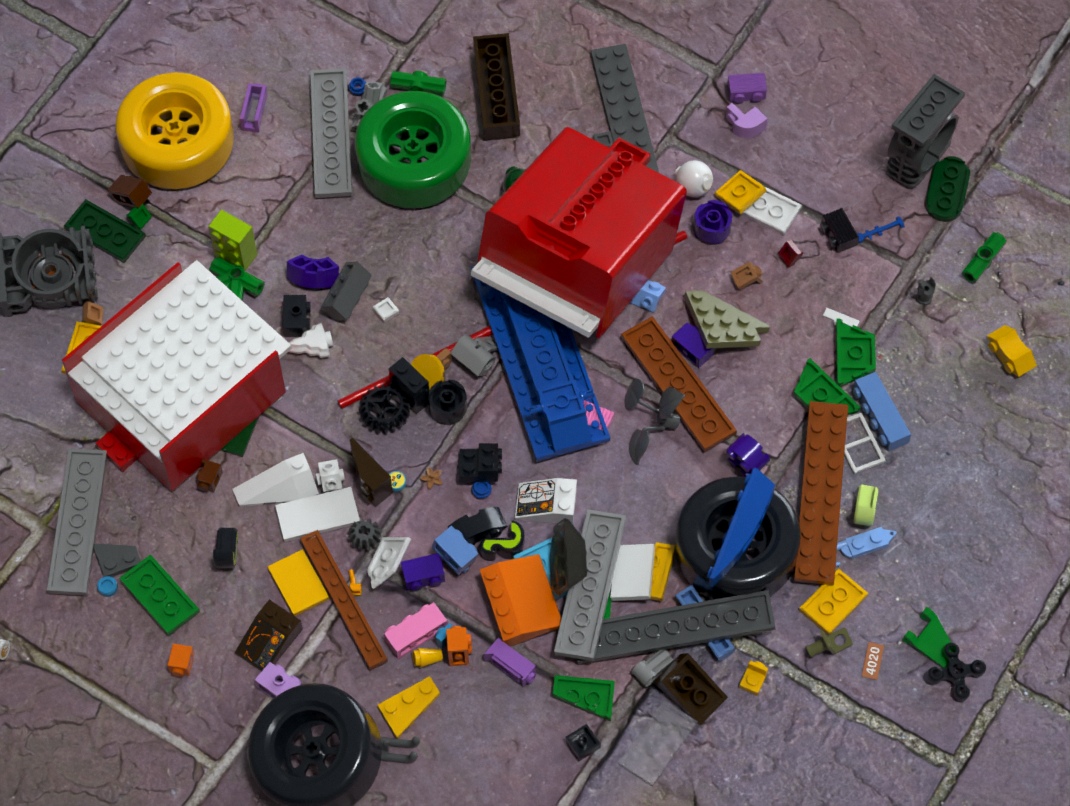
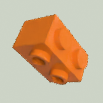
M453 626L450 629H446L449 666L469 665L468 654H472L471 634H467L466 627Z

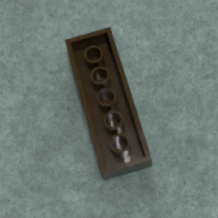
M509 33L473 36L484 140L520 136V119Z

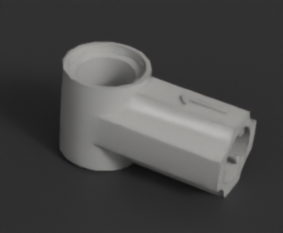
M659 650L647 661L639 662L633 668L632 673L645 687H648L673 662V659L666 650Z

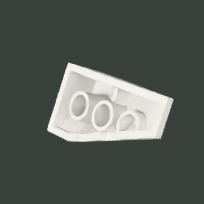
M304 453L286 459L232 489L239 507L257 506L274 502L281 504L282 502L319 495Z

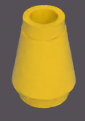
M417 648V650L412 651L413 664L415 667L419 666L422 668L442 661V650Z

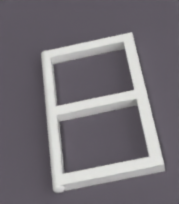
M862 413L847 418V423L860 419L868 437L845 445L844 454L854 474L886 462ZM871 441L879 459L856 468L847 449Z

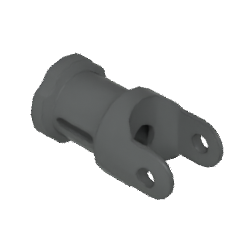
M930 277V280L923 281L918 285L916 301L919 304L929 305L932 302L936 286L935 280Z

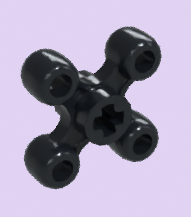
M950 642L943 649V655L948 660V666L946 668H930L927 673V680L932 684H938L942 680L947 679L954 684L953 695L955 699L965 701L970 695V688L965 684V677L969 675L975 677L982 676L986 671V664L978 659L970 664H965L958 658L959 646L956 643Z

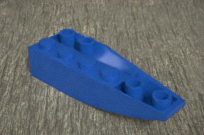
M756 468L753 469L751 474L748 473L746 476L745 487L738 495L736 512L731 517L729 530L723 536L721 550L718 549L714 558L716 563L708 571L707 578H710L709 586L711 587L728 573L750 545L773 497L775 484Z

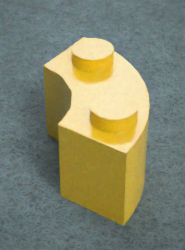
M1004 325L987 335L989 349L997 355L1009 374L1013 373L1020 377L1037 366L1032 350L1021 341L1015 329Z

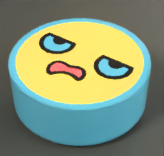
M399 471L391 472L389 475L391 476L393 491L403 490L406 486L405 475Z

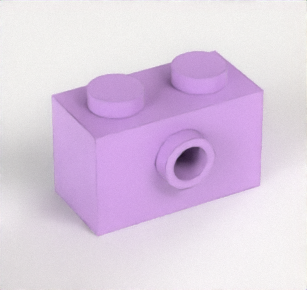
M271 662L255 679L256 687L272 699L292 687L301 685V681L293 675L290 677L285 673L286 671L278 664L275 666Z

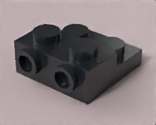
M479 443V449H460L459 482H498V474H502V462H498V460H502V448H498V443Z

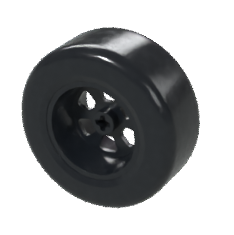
M726 477L714 480L699 488L687 500L677 522L675 553L681 572L699 593L712 600L769 590V595L772 596L786 584L796 566L801 532L795 510L787 498L777 489L774 490L773 497L758 529L763 535V541L752 540L745 550L746 552L749 548H752L760 554L749 560L744 552L739 561L713 587L709 586L710 578H707L710 567H714L716 563L714 558L717 551L714 550L712 541L722 540L725 534L718 531L716 527L724 522H727L729 525L731 517L736 512L738 495L741 490H744L746 477Z
M320 683L298 685L272 699L257 717L248 742V761L251 773L260 789L280 806H353L371 788L377 777L382 759L380 733L369 712L347 692L337 687ZM324 725L320 736L315 737L312 735V727ZM336 733L340 743L337 746L329 747L327 739ZM303 734L306 738L304 744L296 746V741ZM301 754L303 762L294 768L291 763V756ZM328 755L336 756L331 765L327 767L324 763ZM315 764L318 766L319 773L317 775L306 776L310 765Z

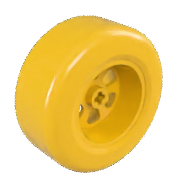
M178 72L153 76L136 85L125 96L118 108L116 135L123 160L135 176L139 179H144L152 186L164 189H183L196 186L216 175L230 157L234 142V131L228 103L222 93L212 83L199 76ZM180 117H185V118H190V119H189L188 121L184 122V121H181L179 118H180ZM155 126L163 129L162 133L158 135H151V131ZM199 127L196 135L188 133V128ZM163 140H168L171 143L170 145L161 144L160 142H162ZM186 140L185 142L178 144L179 141Z

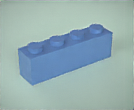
M874 372L855 380L853 394L856 399L861 401L862 410L871 419L870 424L873 430H877L882 446H886L887 450L891 451L908 444L911 433L877 373Z

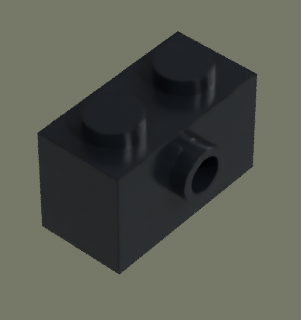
M283 295L284 337H302L304 332L310 330L311 323L310 318H307V313H311V302H307L306 295Z

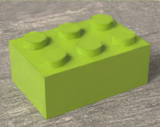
M221 209L208 226L214 255L233 265H240L246 271L258 255L253 227Z

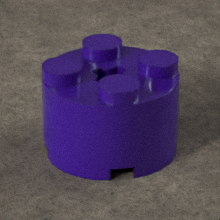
M710 200L708 203L699 205L694 219L695 236L706 243H723L731 232L732 213L728 206L717 200Z
M744 433L726 449V454L729 457L727 461L733 467L738 466L741 468V473L744 477L748 473L751 474L754 468L760 471L770 461V457L767 453L765 455L762 453L763 447L748 434L745 436Z

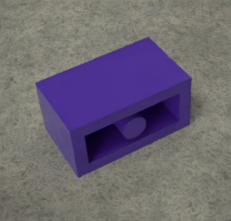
M688 322L671 337V341L677 350L698 369L714 355L715 348H706L698 328L690 325Z
M437 553L401 562L407 591H417L425 586H438L445 582L441 558Z

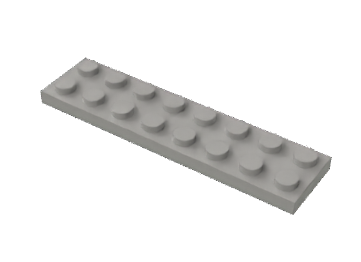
M347 69L310 70L315 198L352 196Z
M68 448L47 586L49 594L84 596L88 594L107 463V450Z
M587 510L554 649L555 655L594 661L626 523V515Z

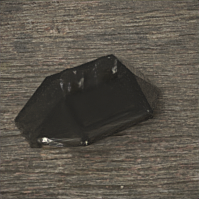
M564 518L554 526V536L550 548L551 589L558 596L564 594L586 577L588 571L585 540L567 518Z

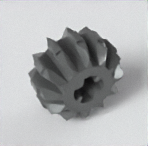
M361 518L360 523L354 521L353 527L349 528L350 535L348 538L354 548L358 547L360 552L363 548H366L369 552L370 546L376 548V542L381 541L380 535L382 532L378 528L377 522L372 523L370 518L364 522Z

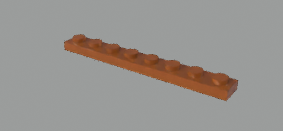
M316 530L301 537L302 545L368 668L372 670L388 662L383 649L319 531Z

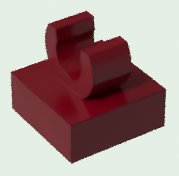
M792 240L786 241L778 252V255L788 267L794 266L797 260L804 254Z

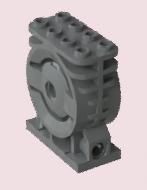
M932 75L892 124L891 129L895 133L888 148V156L890 158L887 166V173L890 177L909 188H914L920 184L951 145L952 136L959 119L958 115L952 111L964 98L965 92L939 76Z
M81 226L79 231H75L74 227H70V232H64L63 229H42L27 235L25 238H21L19 235L3 237L0 233V305L5 317L13 316V312L27 311L32 304L43 309H59L71 306L75 301H78L80 305L84 304V300H90V302L95 303V299H98L97 287H95L96 273L93 265H95L94 254H92L93 240L89 229H86L85 226ZM59 248L62 249L63 255L59 254ZM66 257H68L76 267V275L74 277L72 265ZM30 267H31V271H30L31 280H32V282H33V285L36 287V289H33V288L31 287V285L29 284L28 273H29ZM50 271H56L53 275H48ZM13 283L18 284V286L10 287Z

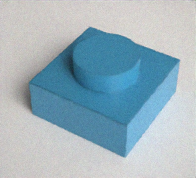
M450 623L445 627H441L436 633V645L441 649L447 645L446 629L453 627Z

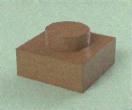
M89 301L84 303L83 321L95 325L103 324V307Z

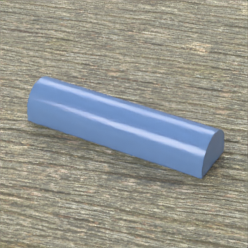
M693 585L675 595L681 605L703 602ZM729 638L706 642L719 661L728 658L735 651V647Z

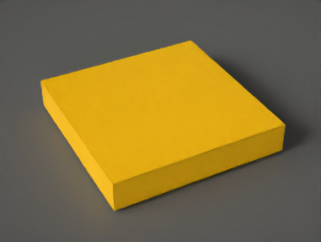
M740 170L714 194L716 198L741 215L767 190L762 184Z

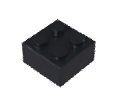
M587 724L566 736V743L579 761L601 748V743Z

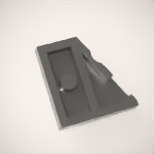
M94 544V550L104 577H114L128 572L141 562L136 546Z

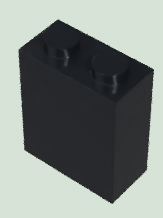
M403 357L388 368L390 384L393 389L397 388L398 392L402 393V397L407 398L411 410L418 414L429 404V381Z

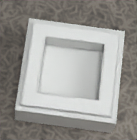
M388 297L373 306V311L383 323L399 314L398 308Z

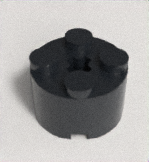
M448 379V381H438L430 388L428 395L429 412L436 421L453 425L464 417L467 411V395L462 384Z

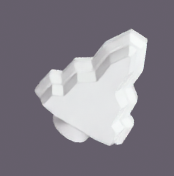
M322 323L313 325L310 330L303 333L302 337L294 338L289 342L292 347L289 352L295 354L306 353L309 356L318 355L319 358L330 357L328 347L333 346L330 331L325 332Z

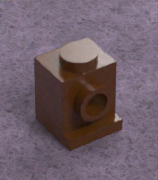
M203 459V469L198 471L196 480H198L197 488L203 492L210 491L214 493L223 474L221 464Z

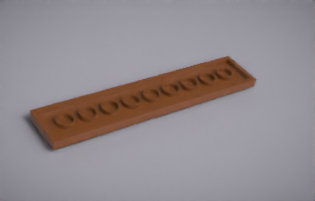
M814 401L809 403L799 519L801 539L795 566L794 582L834 585L848 405Z

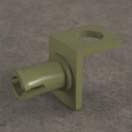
M845 627L828 636L822 630L820 631L822 639L807 645L806 649L811 658L825 650L831 651L834 655L852 646L853 642ZM838 635H844L846 642L841 646L837 645L835 638Z

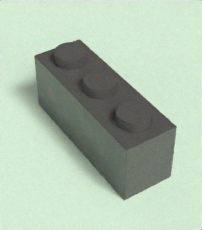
M358 261L346 262L321 308L335 321L347 320L351 316L354 306L360 300L363 290L368 286V281L372 275Z

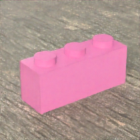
M434 602L430 605L426 604L416 614L405 617L400 624L390 626L384 633L385 642L397 659L436 636L437 631L447 625V619Z

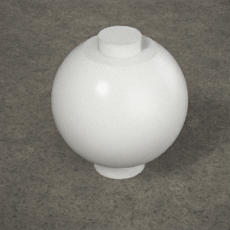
M693 160L684 163L676 169L675 179L676 182L686 188V196L700 197L710 190L713 183V174L705 163Z

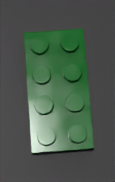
M151 554L119 578L121 583L168 636L200 612L199 608Z

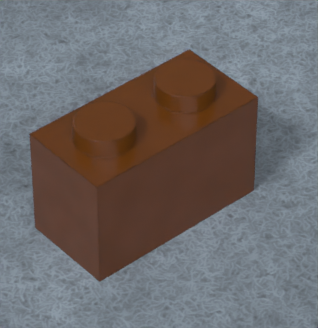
M120 175L107 189L116 203L134 208H139L152 194L148 188V183L144 179Z

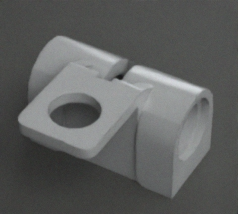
M465 334L458 340L451 351V355L477 376H483L488 374L496 360V357L490 352L498 350L496 343L489 337L472 339L469 335Z

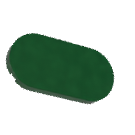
M955 156L944 157V159L936 162L926 200V210L932 218L938 221H953L962 212L970 178V169L961 158Z

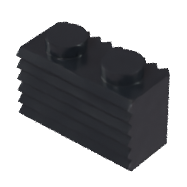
M843 208L822 216L821 230L824 234L827 233L829 244L832 248H835L837 253L858 245L859 236Z

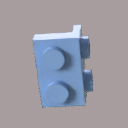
M648 280L630 303L654 312L658 301L665 293L666 287L658 282Z

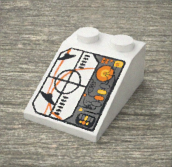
M554 478L519 483L515 520L573 525L577 480Z

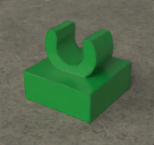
M143 204L139 208L133 207L126 215L137 229H141L152 217Z

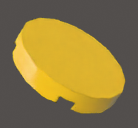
M421 354L414 358L411 365L429 381V390L436 382L444 381V366L435 355Z

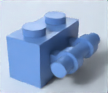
M452 526L439 535L432 545V549L458 575L462 572L466 573L470 569L469 566L476 561L478 556L475 546L468 543L462 533L457 529L455 530Z

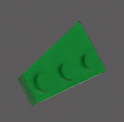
M555 675L553 697L611 721L615 681Z

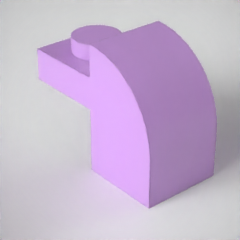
M733 103L727 106L726 118L730 124H733V133L742 138H751L766 129L768 118L756 107L744 115Z

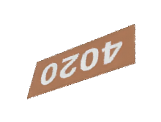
M868 642L862 677L878 679L884 645Z

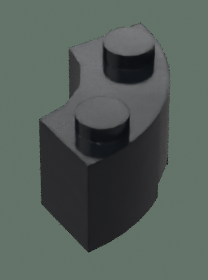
M499 507L480 509L478 514L471 517L464 515L447 526L448 528L452 526L455 530H459L464 539L473 545L484 538L500 536L502 531L508 527Z

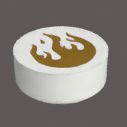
M0 639V659L4 660L9 654L10 642Z

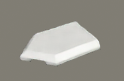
M382 537L367 569L373 589L380 586L396 573L411 542V538Z

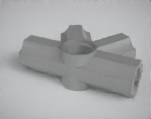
M375 81L366 82L363 99L356 102L355 105L358 115L352 125L353 131L356 132L358 124L367 110L385 97L387 88L383 84Z

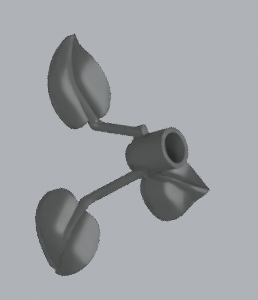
M635 378L625 395L626 408L632 410L639 403L658 413L657 422L660 425L644 427L642 431L637 429L633 433L629 442V454L634 463L639 465V461L645 453L650 440L647 431L665 430L666 427L675 430L679 426L680 416L672 412L685 395L673 387H668L660 398V409L658 410L641 401L640 398L645 392V387L640 379Z

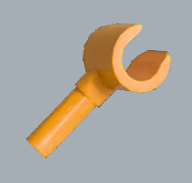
M351 569L349 570L351 592L353 595H361L362 584L356 583L354 571Z

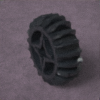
M384 384L381 385V388L375 385L374 391L368 389V394H363V400L359 402L360 419L364 421L366 427L370 426L371 431L377 428L378 433L384 430L387 434L388 430L391 429L395 432V427L401 429L402 423L406 424L407 417L410 416L409 410L411 406L407 402V398L402 397V393L398 392L397 388L393 389L391 384L388 388ZM390 399L397 402L399 406H396V404L391 403ZM370 411H373L375 414H378L379 418L373 416L370 413Z

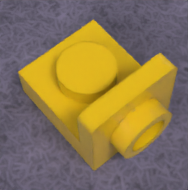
M749 661L739 688L758 696L766 679L768 668L761 662Z

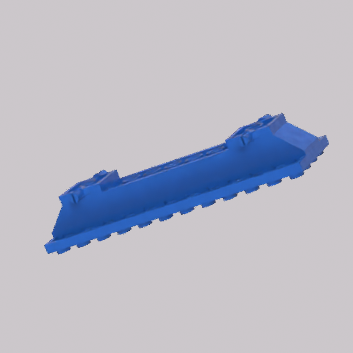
M473 277L536 462L609 442L610 435L572 329ZM584 400L595 405L600 424L602 425L601 430L597 429L600 426L597 420L592 421L591 426L588 425L586 411H593V405H586L585 410Z

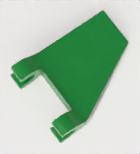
M926 607L920 618L929 622L927 627L918 638L913 632L908 630L902 641L916 648L941 668H946L948 660L943 655V649L951 641L937 615L930 608Z

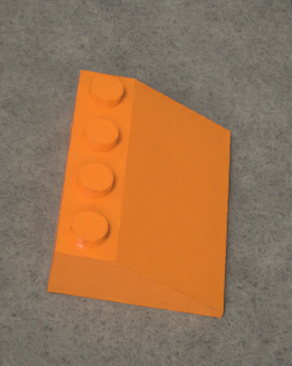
M539 554L502 561L479 569L502 639L507 645L511 647L560 628L562 618Z

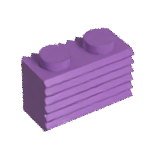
M765 73L728 75L730 102L741 103L747 100H765L767 94Z

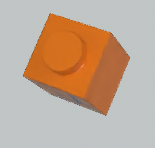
M173 643L167 665L172 675L177 677L190 675L195 655L193 647Z

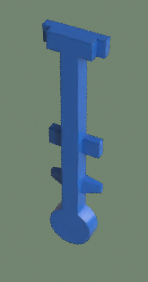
M896 217L897 221L882 227L877 225L872 231L865 230L866 233L864 234L857 233L859 236L858 243H862L867 237L872 240V235L877 233L879 236H882L883 231L898 225L904 228L901 217Z

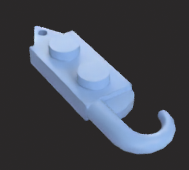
M879 527L838 542L837 551L841 550L845 557L853 559L888 547L889 542L895 537L897 532Z

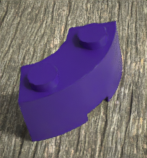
M301 254L287 261V279L296 286L329 289L333 286L339 275V266L329 257L312 259Z

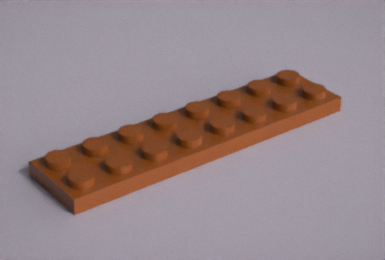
M653 316L621 333L622 340L662 394L668 387H673L685 395L674 411L680 416L681 421L704 452L737 434L734 425Z

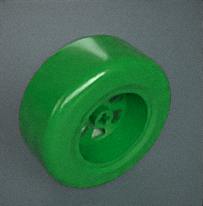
M422 91L395 93L371 106L358 124L355 135L357 168L365 186L380 200L403 208H424L446 200L464 183L471 165L470 131L461 112L448 100ZM407 136L410 137L409 139H407V140H405V141L400 140V139L403 138V137H407ZM416 136H423L427 138H425L424 140H420L416 138ZM436 144L438 150L436 153L427 152L426 146ZM389 147H400L401 152L390 155ZM422 158L426 159V161L417 163V161ZM403 159H407L410 161V164L402 163L400 161Z

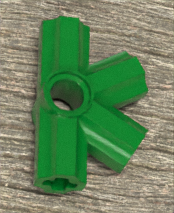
M220 257L214 258L211 262L210 272L217 275L216 278L242 301L244 291L255 297L263 291L264 281L245 272L242 266L233 265Z

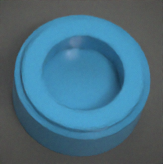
M106 576L98 581L97 588L102 596L111 597L116 594L118 585L113 577Z

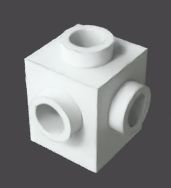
M337 459L319 462L320 473H316L318 485L322 484L323 492L342 489L341 481L345 480L343 469H339Z

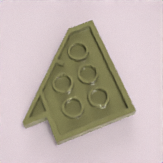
M703 290L685 291V301L706 348L759 346L761 340L758 333H768L770 326Z

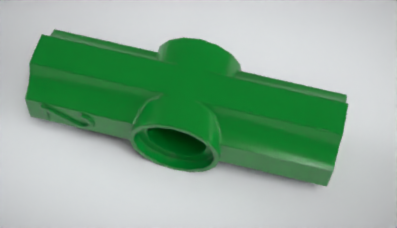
M393 71L390 87L444 95L447 80L445 78L428 76L422 71H414L412 74Z
M993 232L984 245L978 248L977 254L962 272L967 281L976 283L983 272L991 266L993 259L1007 242L1002 234Z

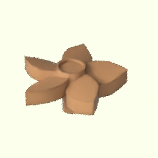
M427 467V475L422 476L420 480L428 481L427 487L429 490L434 484L443 485L442 480L439 478L442 470H436L433 473L432 469Z

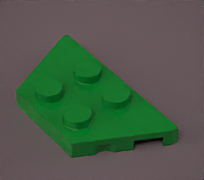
M837 318V385L841 387L875 372V335L868 331H863L855 325L849 326L843 323L842 319Z
M809 358L793 395L808 410L810 401L848 405V414L859 412L860 406Z

